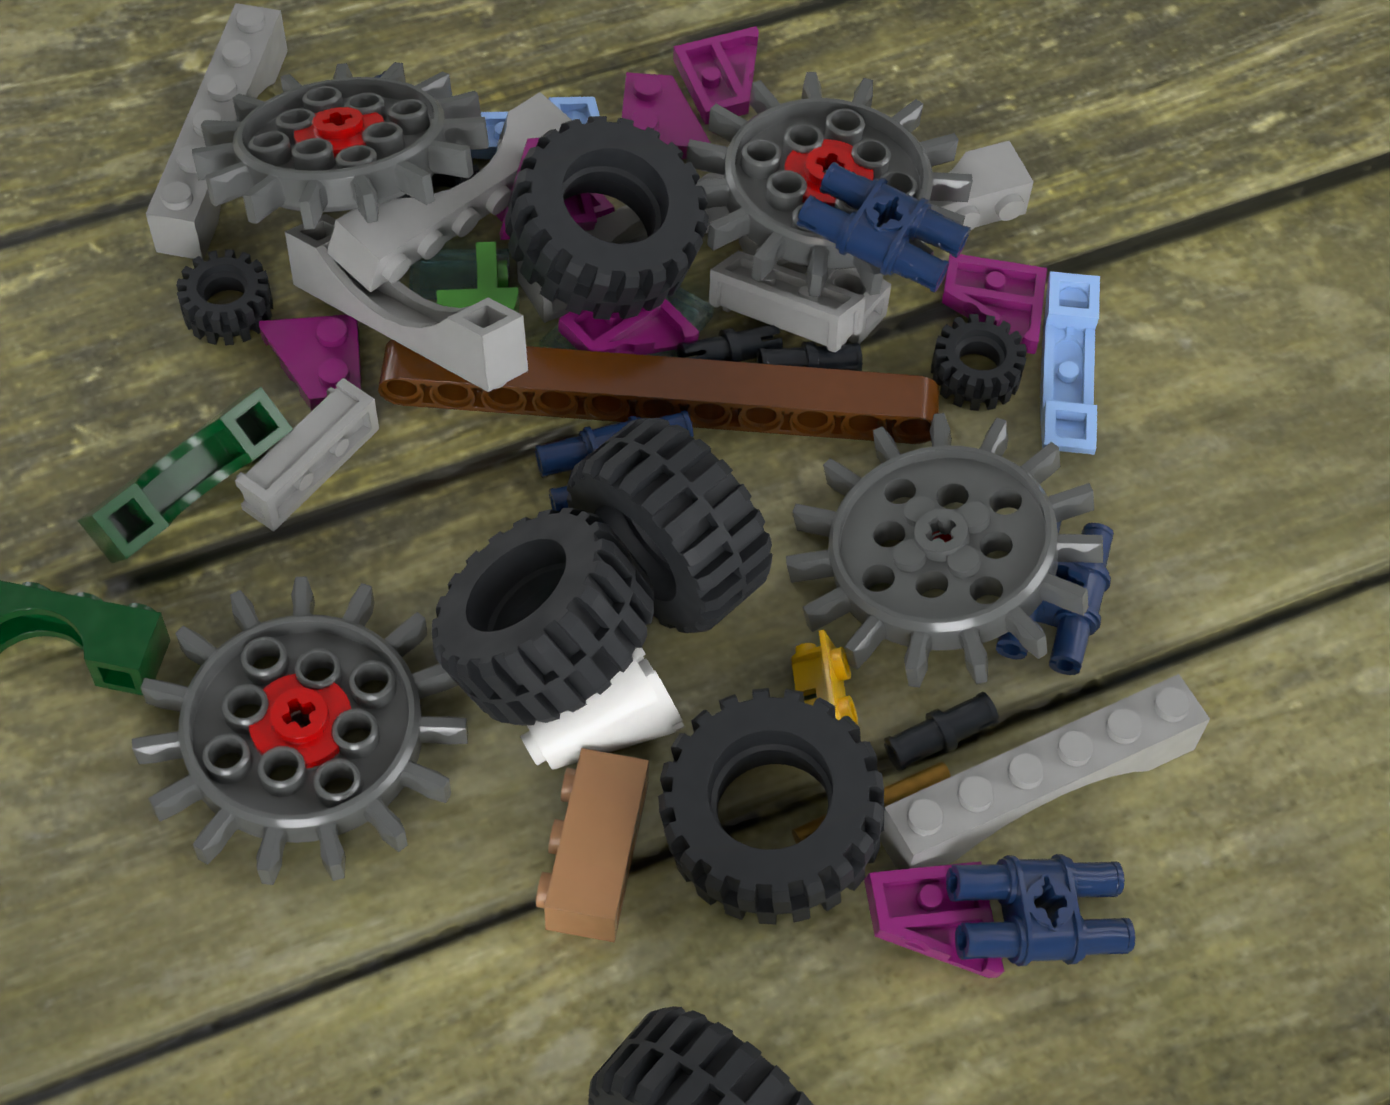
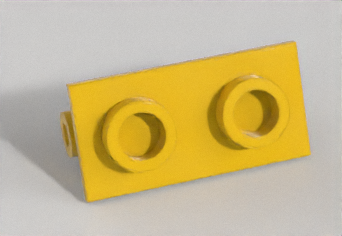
M820 630L821 646L817 647L813 643H802L796 646L795 654L791 657L795 690L802 691L804 696L816 693L817 698L806 700L804 703L813 706L815 700L821 698L835 706V718L837 720L844 716H849L858 725V716L854 702L850 695L846 696L844 680L851 679L850 665H848L846 652L843 647L836 648L825 630Z

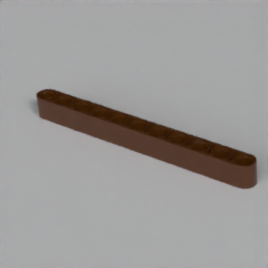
M393 339L386 344L378 387L380 396L386 401L402 406L626 422L630 416H636V418H659L686 410L693 428L874 441L873 430L883 427L894 439L895 443L922 444L931 441L929 431L933 415L939 414V387L937 383L928 377L919 375L526 346L528 371L508 381L503 387L487 392Z

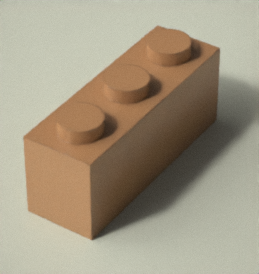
M581 748L577 768L567 767L561 790V801L568 802L565 820H554L549 840L548 853L556 855L552 873L542 872L536 896V907L544 908L545 930L615 943L648 789L649 760Z

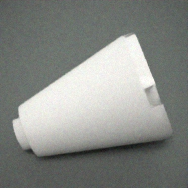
M636 648L632 654L633 662L624 673L619 671L610 680L612 685L601 695L595 693L588 698L586 706L574 713L567 710L560 714V719L548 723L536 720L534 725H527L530 731L520 737L537 766L547 761L552 770L577 763L581 748L610 753L675 733L685 727L657 672L653 670L648 660L644 659L643 656L646 654L643 648Z

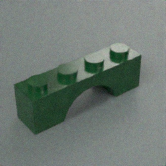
M259 387L241 396L79 519L78 522L111 563L125 560L169 527L171 522L198 498L240 468L254 461L290 433L293 428L262 387Z
M0 580V654L8 647L29 638L42 636L62 638L74 643L84 651V660L95 686L144 696L140 688L144 678L156 679L170 643V637L161 612H157L153 608L140 603H130L126 606L106 602L93 594L85 592L71 595L51 591L44 585L35 582H24L21 585Z

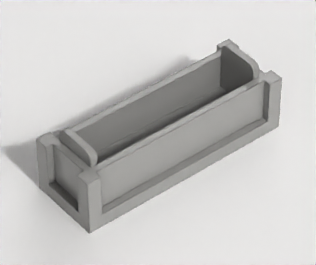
M739 250L710 269L709 305L714 307L722 306L723 311L730 312L733 310L764 323L774 325L785 331L825 345L828 351L835 353L841 349V345H844L852 334L858 336L862 332L865 296L826 282L820 297L809 296L806 282L807 275L777 264L759 282L751 278L754 256Z
M344 378L336 384V389L330 387L326 391L327 397L246 474L240 472L236 476V487L241 490L244 501L241 503L242 510L273 532L379 430L375 399Z

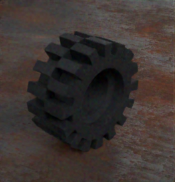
M225 249V257L219 258L217 250L208 252L209 260L206 262L200 256L192 260L194 269L185 266L181 271L183 279L178 278L176 285L178 300L188 330L192 329L194 336L200 340L206 334L208 343L217 345L219 337H223L225 346L234 345L233 337L239 335L243 342L250 340L249 330L251 329L260 334L259 321L271 320V309H274L266 270L263 271L262 264L257 259L252 262L250 254L242 252L240 257L236 259L235 251ZM235 290L244 293L238 300L229 304L218 305L207 302L211 296L221 291Z
M969 314L968 323H965L960 316L953 320L952 327L946 324L942 328L941 335L937 337L931 364V373H934L932 380L938 386H941L940 395L945 399L952 394L955 395L953 404L960 408L965 400L971 402L970 410L979 411L982 402H985L987 410L996 409L998 400L1003 405L1010 401L1011 394L1015 395L1019 388L1027 359L1025 358L1027 352L1026 345L1020 344L1022 336L1018 331L1009 335L1011 325L1006 321H1003L999 327L994 325L995 316L987 315L985 322H979L978 314ZM969 354L982 355L991 359L997 367L991 370H976L965 365L960 360V357Z

